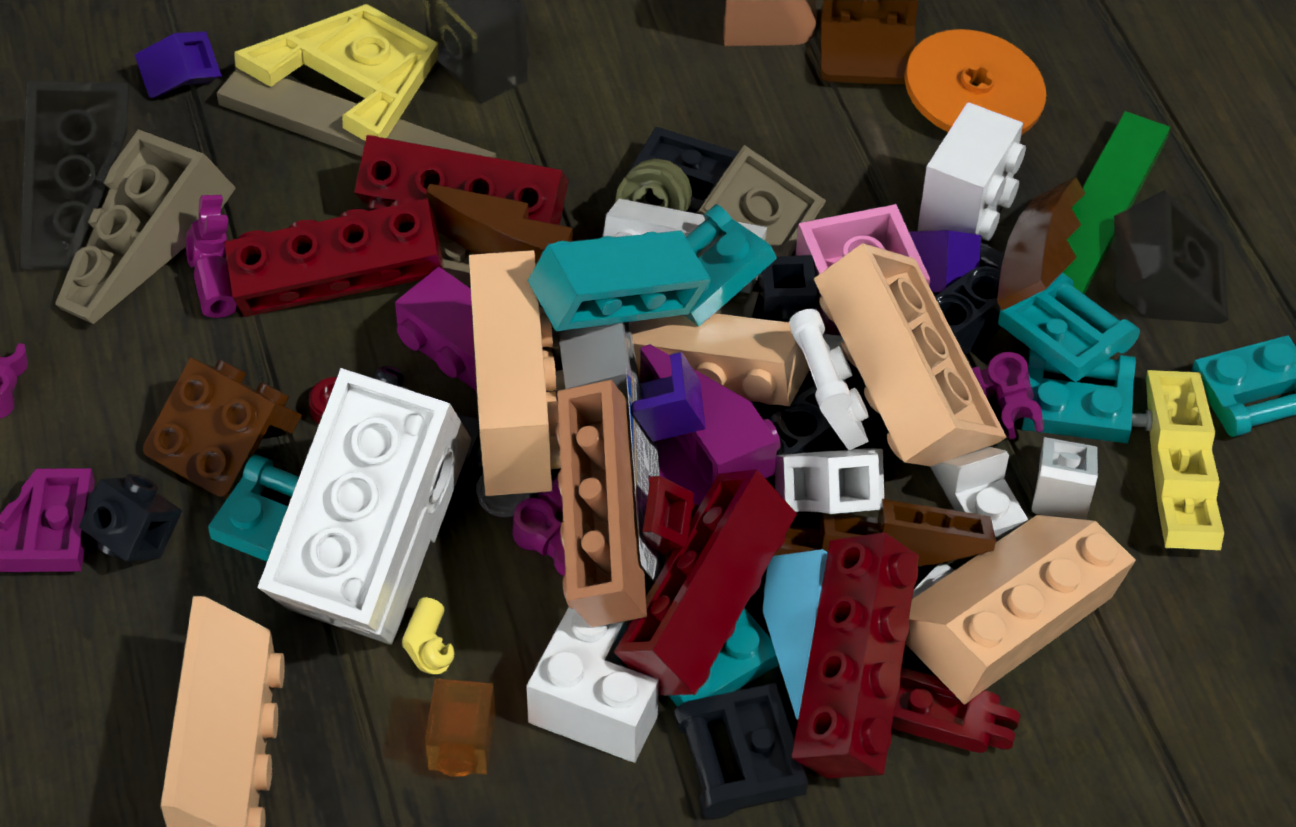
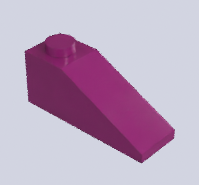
M651 344L640 348V383L672 376L670 355ZM693 369L701 382L706 429L675 437L709 489L720 473L757 469L765 478L774 475L776 453L780 449V438L773 423L769 419L763 420L751 401Z

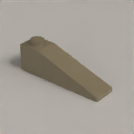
M137 130L109 169L104 182L109 188L102 208L93 209L88 223L93 227V231L87 246L75 253L55 303L58 308L92 324L96 323L186 247L187 231L191 229V224L199 218L198 208L201 195H222V209L236 187L204 153L142 130Z

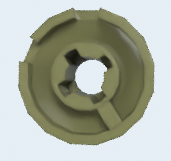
M656 158L642 161L632 168L617 189L616 201L624 199L650 204L646 200V193L652 188L653 194L659 199H664L660 205L655 206L685 212L690 206L692 196L689 179L682 169L670 161Z

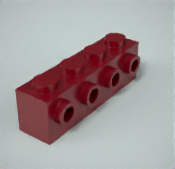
M367 135L354 193L365 204H368L367 210L371 211L389 207L393 202L400 199H427L426 190L429 184L525 202L528 203L529 219L560 225L569 181L563 171L559 169Z
M400 199L385 208L371 211L352 209L342 213L338 218L319 222L315 220H300L294 222L286 229L271 232L262 230L248 231L240 235L238 239L224 241L232 296L244 317L423 280L438 267L445 270L436 220L428 199Z
M757 469L720 473L717 475L690 521L687 548L673 550L646 596L647 617L632 620L614 651L631 670L659 680L658 696L696 695L698 689L704 685L710 675L712 664L724 643L733 635L739 616L750 597L760 587L762 575L774 554L784 544L785 534L797 515L793 508Z
M886 532L830 540L792 752V759L827 779L884 775L887 753L892 739L891 728L896 697L901 682L900 672L905 641L909 633V616L914 585L918 577L917 566L919 560L918 554Z

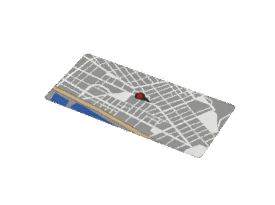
M626 367L640 562L644 570L655 582L666 564V556L654 549L646 541L643 535L650 478L651 476H660L657 441L653 442L633 415L632 403L642 399V390L629 368Z

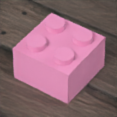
M896 204L798 223L796 256L813 255L815 277L864 243L916 259L928 285L930 283V277ZM816 285V310L820 313L825 327L823 334L841 335L836 324L822 310L819 302L822 295Z

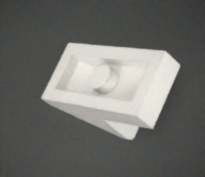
M1044 437L1032 504L1033 513L1044 516L1086 520L1098 476L1096 446Z
M985 447L931 466L933 473L955 511L991 516L996 542L1028 521L1004 479L1009 458L1006 450Z

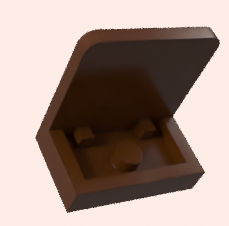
M822 0L821 78L828 82L905 85L906 65L912 51L916 47L915 24L919 0Z
M190 357L143 445V451L149 458L218 497L228 498L241 480L248 460L256 452L269 425L293 433L302 415L285 406L289 396L263 382H260L257 390L243 383L247 373L221 359H218L215 367Z

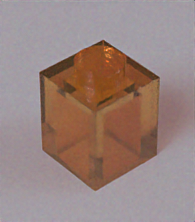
M435 679L425 736L428 770L440 771L454 777L467 776L470 773L487 775L495 721L493 683Z

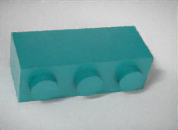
M682 230L661 233L647 232L641 235L622 237L605 236L593 240L558 241L548 244L527 281L555 331L687 315L696 304L711 278Z

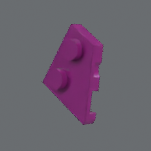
M91 468L35 469L21 487L19 497L9 503L0 514V572L82 571L87 533L80 529L79 525L87 510L88 497L94 490L95 480Z

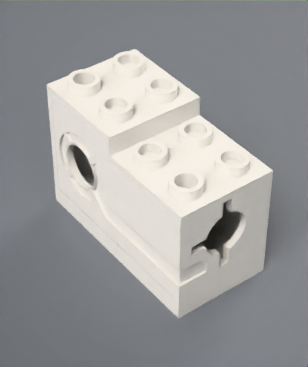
M341 368L258 588L287 610L392 645L430 542L435 543L472 441L450 403Z

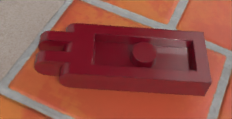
M901 667V682L896 697L892 729L976 753L987 751L988 746L1003 750L1013 747L1016 735L1012 730L1018 728L1021 715L1013 708L1000 705L1001 699L998 695L983 690L964 705L938 677Z

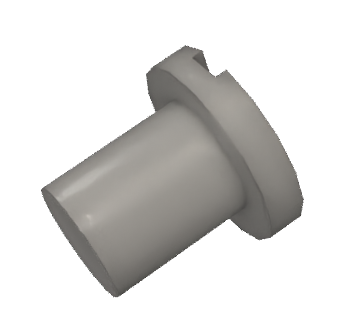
M1146 410L1145 414L1132 413V427H1145L1146 431H1151L1152 411Z

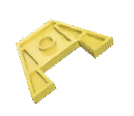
M365 4L234 52L235 67L272 87L305 64L365 99L342 115L343 129L366 141L367 135L382 138L389 136L437 61L438 43Z

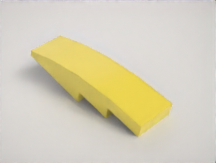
M1147 370L1148 410L1152 411V429L1149 431L1152 464L1165 548L1221 550L1224 529L1216 500L1220 481L1212 453L1215 430L1200 372Z

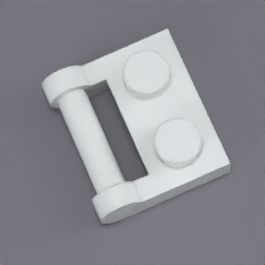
M813 309L797 312L791 317L789 326L794 340L806 357L816 384L817 391L815 396L822 414L850 451L869 442L861 423L862 420L869 418L867 409L856 388L849 390L845 379L853 376V373L842 349L838 346L831 350L822 336L825 327L820 313Z

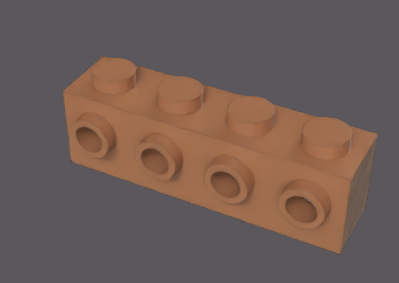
M612 380L557 391L559 422L556 423V434L560 445L561 459L558 483L563 502L561 540L565 550L566 575L563 578V591L569 608L575 609L591 627L647 617L644 568L640 562L629 403Z

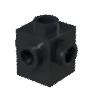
M128 474L126 478L100 479L98 486L94 488L88 497L87 510L79 528L96 539L97 548L110 556L122 558L126 562L160 559L183 510L158 494V487L151 480L140 475Z

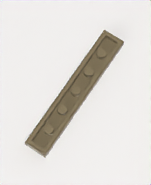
M238 68L217 92L220 106L361 157L363 155L365 141L343 129L342 115L357 105L354 102L286 78L270 87ZM401 119L398 120L387 137L393 140L496 158V153Z

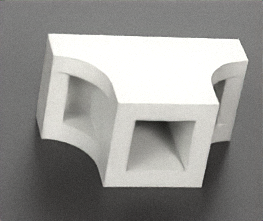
M863 448L850 451L837 450L776 455L775 490L795 512L811 511L836 514L880 510L881 500L884 499L883 449Z

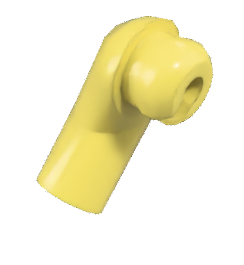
M424 597L419 599L403 636L402 645L420 671L428 674H441L447 670L453 661L454 648L451 643L445 646L442 643V637H438L435 634L445 611L444 606L435 599Z

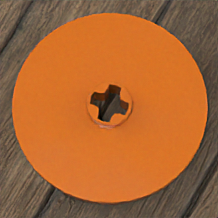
M956 29L933 34L925 38L914 48L905 69V85L911 101L925 118L946 132H949L963 108L969 102L1023 122L1022 135L1030 130L1038 121L1046 101L1045 83L1033 61L1013 44L981 31Z

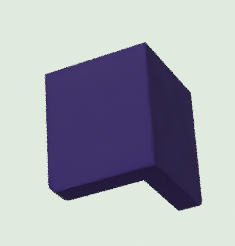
M206 31L173 33L134 54L148 95L151 98H159L183 85L210 83L222 76Z
M951 230L909 232L930 277L929 287L932 293L942 292L969 271L980 267L981 235Z
M682 352L670 354L672 376L641 383L642 399L632 403L633 415L653 442L706 429L701 382Z

